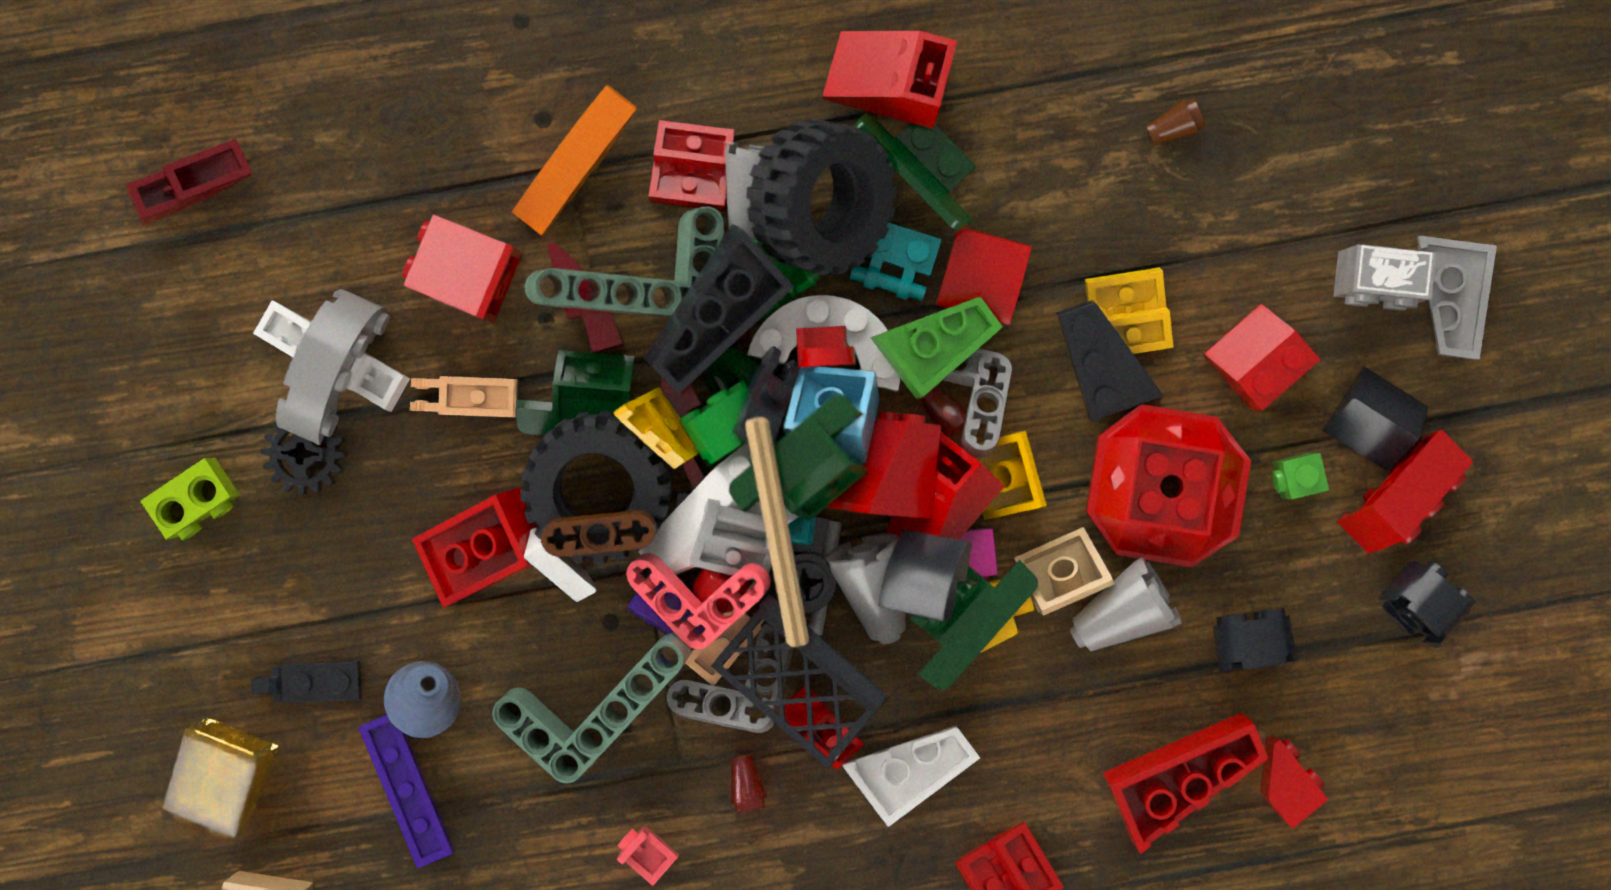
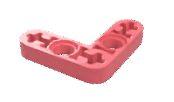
M650 553L637 557L627 568L626 574L632 588L687 646L696 650L709 646L758 602L770 587L769 574L763 567L754 563L746 564L702 603L659 557ZM648 567L652 573L645 579L640 573ZM754 578L757 584L741 596L737 590L747 580ZM663 581L665 585L656 592L654 588ZM671 592L680 598L682 603L680 610H673L666 605L664 600L665 593ZM716 599H728L733 605L734 613L728 616L720 613L716 607ZM690 610L692 614L683 621L681 617ZM701 624L706 630L697 635L694 629Z

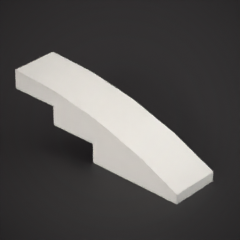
M272 300L253 334L293 357L311 321ZM365 352L360 359L355 358L349 369L352 371V377L347 389L355 391L381 408L392 412L410 378Z

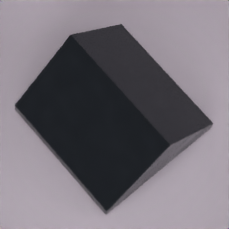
M1363 366L1322 431L1383 470L1389 471L1420 439L1429 407Z

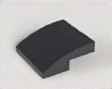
M903 529L887 565L878 606L937 620L951 621L957 581H966L972 542Z

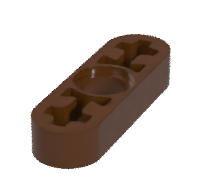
M642 510L556 518L545 526L541 534V544L548 554L555 557L642 549L653 541L656 533V522L649 513ZM635 520H640L641 526L648 527L649 529L644 532L641 539H636L635 533L627 532L622 533L621 542H616L617 526L615 521L621 522L620 529H629ZM595 523L604 524L610 531L609 540L602 544L594 543L588 536V528ZM575 525L582 526L580 539L583 545L581 546L577 545L578 537L566 539L563 547L558 546L557 540H550V536L555 533L556 528H561L562 534L570 535L576 533L577 528Z

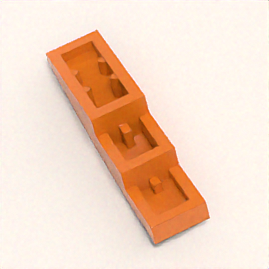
M606 85L557 147L519 200L512 213L541 236L547 233L565 205L573 200L591 172L598 168L638 108L612 87Z

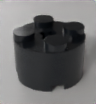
M1416 561L1408 562L1378 596L1379 600H1386L1382 608L1401 628L1411 635L1416 631L1424 634L1427 637L1422 642L1435 648L1443 645L1471 612V607L1475 604L1474 598L1468 592L1459 587L1455 588L1446 580L1448 577L1447 572L1433 561H1429L1426 565Z
M1285 608L1254 612L1255 620L1247 621L1246 613L1217 617V625L1213 626L1219 671L1225 672L1239 668L1250 669L1297 662L1290 615L1286 616Z

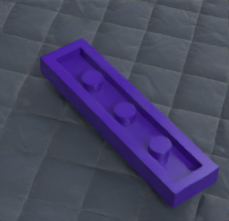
M387 715L359 726V731L417 869L453 854L455 849L407 735L396 728L389 721Z

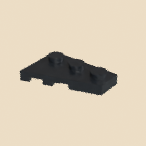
M1090 300L1056 312L1086 411L1091 421L1164 396L1096 302Z

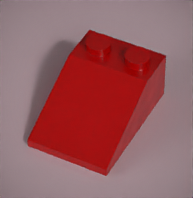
M521 487L496 494L412 539L443 608L533 567L524 558L530 530L533 528L537 529L534 522L528 523L524 511L527 506L526 502L521 501Z

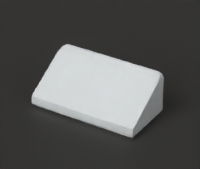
M536 528L530 530L524 555L528 562L576 602L595 593L596 587L584 569L574 561H571V558L568 556L555 557L548 554L542 547L541 539L535 535Z

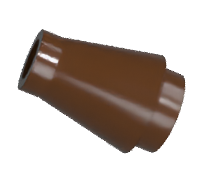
M1193 98L1186 102L1182 99L1153 122L1147 124L1146 128L1156 146L1162 142L1199 134L1198 130L1205 127L1206 124Z

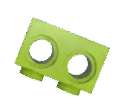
M204 458L142 499L141 503L165 539L180 537L183 541L202 529L199 523L209 516L217 519L229 512L234 507L231 502L238 498L240 494L216 458ZM208 480L216 488V495L211 501L206 500L202 495V486ZM175 502L180 503L184 509V516L180 522L174 521L170 514L171 506Z

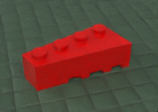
M1242 712L1105 771L1103 775L1131 841L1138 852L1142 854L1151 847V842L1164 833H1170L1179 826L1178 822L1194 810L1202 809L1211 802L1210 798L1225 787L1230 788L1266 761L1268 756L1254 723Z

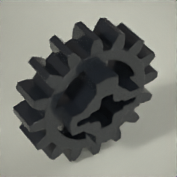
M276 422L273 423L277 433L276 435L265 434L264 438L271 443L270 448L261 449V454L270 456V461L265 463L263 468L274 469L276 472L271 478L273 483L284 480L283 490L286 492L292 491L297 486L298 495H307L309 486L314 493L322 492L321 482L327 485H334L336 483L331 474L333 472L343 473L345 469L337 464L338 459L348 457V453L339 451L338 447L346 442L345 437L335 438L333 434L330 437L324 436L328 447H323L322 444L318 445L294 434V438L284 446L282 444L291 432L277 427ZM305 448L311 450V452H318L319 456H311V458L304 459L296 454H290V451H298V449ZM281 459H285L292 467V474L286 470ZM322 461H327L324 469L318 475L312 477V475H315V468Z

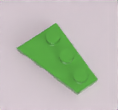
M978 297L870 338L913 396L918 399L924 397L1003 327L983 299Z

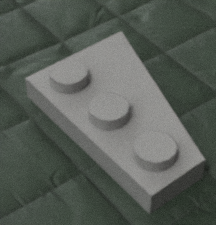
M1418 235L1416 238L1419 251L1436 253L1432 298L1428 300L1438 355L1480 360L1497 246Z

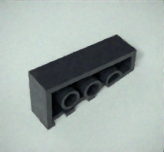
M732 224L650 347L644 359L674 391L680 394L794 286L742 228Z

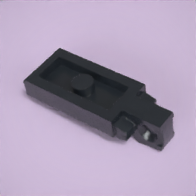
M360 660L287 663L272 667V676H256L251 678L252 694L273 693V702L283 701V703L360 700L362 698Z

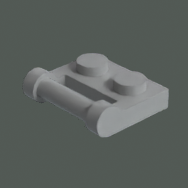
M708 498L690 557V565L733 575L744 565L754 563L763 567L769 574L772 562L767 536L763 540L714 528L717 520L766 532L763 515L722 506L720 501Z

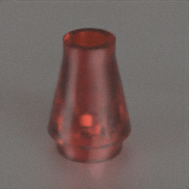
M937 385L924 397L918 398L933 425H941L940 431L948 438L964 427L967 408Z
M753 755L730 759V804H734L735 812L739 813L766 808L764 798L768 796L755 767Z

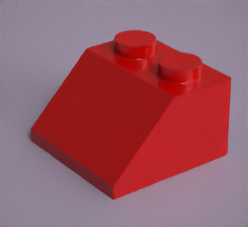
M1262 304L1258 305L1203 354L1252 411H1263L1321 360L1292 327Z

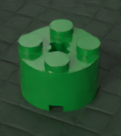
M744 380L728 390L724 389L706 401L708 405L700 410L698 408L679 420L684 431L708 467L724 460L729 454L738 450L745 443L749 444L732 432L749 387Z

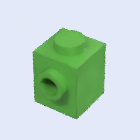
M1309 452L1272 461L1274 467L1272 481L1276 492L1280 493L1281 498L1292 500L1329 491L1320 453Z

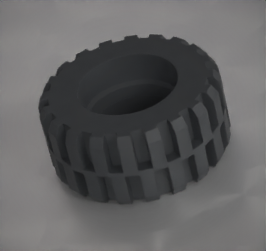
M816 119L790 124L787 130L782 129L771 138L773 141L772 145L766 144L758 155L761 157L758 165L754 164L750 176H753L751 187L747 186L746 198L750 199L751 207L747 208L749 222L755 224L752 227L753 234L758 242H762L763 250L783 264L823 275L845 273L849 268L854 269L865 261L864 256L870 257L878 249L877 242L879 239H884L889 231V228L886 226L889 218L894 217L895 207H892L893 197H897V186L892 183V177L895 176L892 164L885 161L888 155L882 145L877 144L876 139L868 132L860 131L859 128ZM829 167L833 179L832 201L824 218L814 227L810 212L811 196L817 180Z
M590 411L578 413L575 418L569 419L567 417L557 423L551 431L549 430L541 438L530 454L522 474L524 485L520 490L521 501L526 502L527 506L524 511L528 523H535L537 527L535 535L541 539L545 526L551 520L583 516L576 512L565 499L561 488L562 477L566 467L575 458L583 454L598 453L614 458L627 469L633 480L634 493L632 501L625 511L642 510L649 513L656 522V535L666 516L672 496L671 466L617 417L612 416L613 412L601 411L595 415H591ZM635 520L629 529H620L621 522L615 521L617 526L616 542L622 541V533L633 532L636 535V539H641L644 532L649 530L648 527L641 526L640 520ZM595 523L588 528V536L594 543L602 544L609 540L610 531L604 524ZM575 525L577 531L575 534L564 535L561 528H556L555 533L550 536V540H557L558 546L563 547L566 539L578 537L577 545L581 546L583 545L580 539L582 526ZM641 549L574 555L571 561L583 563L584 559L588 558L593 559L594 565L606 564L607 559L614 558L616 562L628 558L630 552H639Z

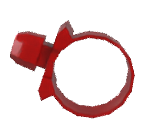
M846 326L796 328L798 368L855 364L854 346H847Z

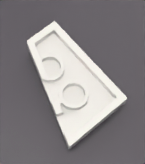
M953 726L842 763V766L889 827L980 759V757L958 727Z

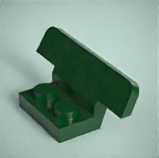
M869 111L855 123L856 128H859L860 131L868 132L876 139L877 144L882 145L888 155L886 161L892 164V167L950 227L960 231L974 220L949 193L975 169L976 165L936 124L931 129L910 123L897 137H893Z
M558 350L552 383V402L517 399L516 421L518 429L525 434L545 435L560 421L567 417L569 419L575 418L578 413L590 411L591 415L599 414L601 411L613 412L612 416L616 417L614 412L630 402L635 356Z
M843 394L833 395L773 445L784 505L791 514L808 521L868 473L862 462L845 453L835 439L864 414ZM753 463L737 475L729 485V494L741 511H748L760 501Z
M1020 559L995 587L968 565L966 581H957L951 621H942L915 614L910 617L914 623L942 645L941 649L918 673L919 676L937 689L944 690L949 688L1037 589L1038 580Z

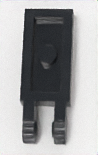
M775 346L770 347L765 353L758 371L753 374L732 431L733 434L747 443L749 441L745 425L746 421L757 417H765L769 422L772 443L774 444L793 390L791 385L799 374L800 367L798 368V362L794 359L787 362L783 367L779 378L771 374L778 365L782 353Z

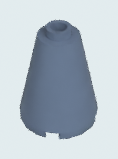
M428 661L413 662L400 668L389 680L384 693V708L389 721L400 731L413 738H429L443 733L455 721L461 708V690L456 678L443 666Z

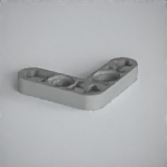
M978 348L965 360L966 368L960 371L953 370L943 380L972 387L962 434V447L974 458H985L993 453L999 440L1012 366L1004 355ZM990 366L997 368L998 375L994 386L987 385ZM983 397L990 398L996 403L997 410L991 413L981 411L977 406V400ZM980 424L987 425L984 432L985 442L983 445L977 444V438L975 437Z
M768 623L759 631L755 646L771 645L767 640L769 637H774V628ZM794 648L781 649L783 672H788ZM772 650L754 651L756 674H759L766 667H772L777 672L776 661L770 658H762L763 654L771 657ZM783 677V684H784V686H785V682H786V678H787V677ZM749 679L746 680L745 685L751 690ZM756 679L757 692L765 696H772L771 700L763 697V701L779 700L777 679L769 687L760 686ZM680 680L675 682L667 692L668 706L676 714L685 718L754 733L766 732L775 723L766 715L765 718H759L757 724H754V719L749 716L750 710H757L758 707L736 690L689 680ZM689 690V694L694 698L703 700V707L696 703L686 702L684 708H682V704L677 701L678 695H685L686 691ZM726 696L731 701L730 711L722 717L715 716L712 712L713 702L718 697ZM770 705L778 713L779 705Z

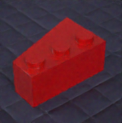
M1442 429L1426 435L1388 471L1390 475L1376 491L1370 488L1362 496L1366 502L1359 510L1350 514L1344 513L1336 522L1368 554L1400 542L1408 544L1421 532L1420 523L1425 518L1432 517L1443 507L1445 502L1442 498L1446 493L1454 491L1466 480L1467 476L1464 473L1473 461Z

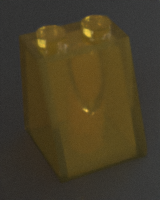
M210 718L187 727L182 737L163 809L172 812V817L179 822L190 825L196 822L209 827L208 832L216 837L229 839L231 836L235 838L245 831L278 746Z

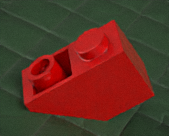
M1271 734L1265 740V751L1268 759L1263 762L1260 793L1280 818L1293 829L1329 800L1321 791L1326 785L1313 769L1309 768L1307 771L1303 769L1297 761L1301 754L1287 738L1281 742L1280 739Z

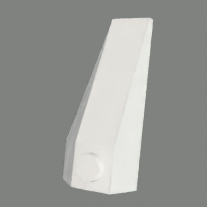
M746 443L716 466L662 523L653 541L639 551L640 555L646 553L656 555L675 575L695 567L690 565V557L708 498L720 501L722 506L741 510L729 494V485L737 475L753 463L750 447ZM760 501L747 512L763 515ZM784 505L787 524H790L798 516L791 514ZM717 520L714 526L717 529L763 540L766 539V532Z

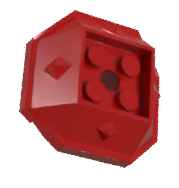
M1140 404L1097 436L1085 512L1115 555L1138 559L1144 556L1145 560L1193 567L1239 537L1251 459L1216 416ZM1168 475H1172L1178 482L1177 492L1171 497H1166L1160 488L1161 481Z

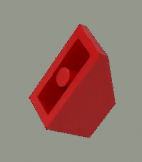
M805 686L790 699L806 698ZM811 688L812 698L821 697ZM826 701L812 702L814 725L836 724L835 711ZM807 703L785 704L786 720L792 727L808 726ZM850 727L841 728L842 739L851 729ZM836 728L814 730L815 747L825 756H828L837 746ZM809 730L798 731L809 741ZM856 736L832 766L838 770L842 763L848 761L865 745L862 740Z

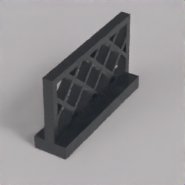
M768 594L759 605L758 611L718 656L711 667L823 766L829 769L875 713L891 697L808 625L809 642L799 647L781 644L780 634L785 639L786 636L779 600ZM764 619L774 628L775 645L754 647L753 630ZM747 638L748 647L739 648ZM797 648L803 653L804 670L783 672L781 649ZM775 650L777 673L756 674L754 651ZM748 652L750 675L734 676L723 666L734 653ZM809 659L820 669L810 670ZM826 673L832 678L834 696L812 698L810 675ZM805 675L806 698L785 700L783 677ZM777 677L779 700L763 701L757 696L756 679ZM750 679L751 690L740 680ZM838 685L850 695H839ZM856 699L867 709L857 722L841 723L839 700ZM834 701L836 724L814 725L812 702ZM807 703L808 726L792 727L786 721L785 704ZM770 705H779L780 715ZM852 727L842 739L841 728ZM836 728L837 746L828 756H825L815 747L814 730ZM809 730V741L798 731Z

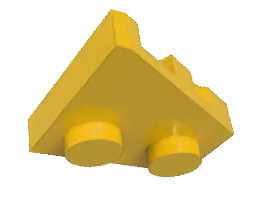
M660 387L625 404L614 412L615 416L674 469L699 454L679 421L680 417Z

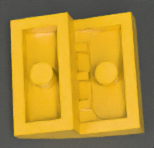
M1160 267L1085 279L1087 301L1093 300L1096 302L1133 354L1174 348L1170 311L1166 307L1163 270Z

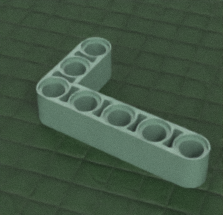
M709 206L691 209L681 216L678 225L674 281L551 268L538 270L530 274L526 279L525 293L534 304L542 306L670 318L699 275L693 267L694 256L699 254L705 266L723 239V218L719 211ZM698 216L703 217L706 222L707 228L703 235L696 228L695 222ZM545 276L551 279L554 284L553 294L549 298L544 296L540 290V282ZM583 280L589 283L592 291L591 297L587 301H584L578 293L579 284ZM620 284L627 288L629 295L624 305L616 298V290ZM657 288L661 289L665 295V302L661 308L656 306L653 300V295Z
M674 632L665 634L574 732L530 691L520 687L512 688L496 702L492 711L493 720L505 734L554 779L561 783H572L581 777L680 671L690 657L691 648ZM662 647L673 648L678 654V661L666 659L663 655ZM644 674L650 677L653 687L645 688L640 685L637 675ZM619 701L623 703L627 708L628 714L622 715L617 713L613 708L612 702ZM508 702L514 703L520 708L521 716L514 715L509 711ZM538 728L546 731L550 740L546 742L539 739L535 729ZM588 728L598 730L602 734L603 741L592 739L588 733ZM563 755L574 757L578 767L567 765Z

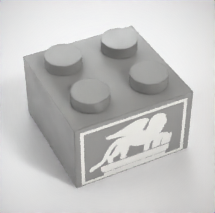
M1359 244L1338 251L1333 297L1345 298V305L1368 306V304L1383 302V309L1404 311L1406 308H1417L1419 302L1428 301L1432 298L1436 253Z

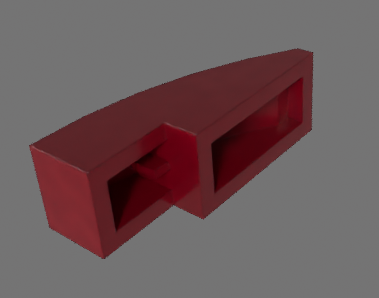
M235 138L164 165L163 170L127 183L126 192L142 226L223 191L251 176L252 171Z
M556 243L547 244L553 268L584 271ZM583 280L579 284L578 293L584 301L591 297L592 291L589 283ZM564 308L566 317L570 321L583 318L592 352L600 353L625 346L618 323L612 312Z

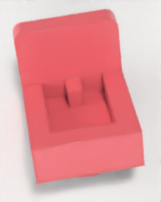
M645 824L638 832L632 828L617 845L622 850L617 857V861L622 865L626 862L652 886L679 856L675 850Z

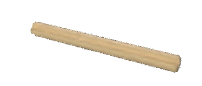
M757 417L746 421L745 425L786 641L790 647H799L809 642L807 625L769 422L765 417Z

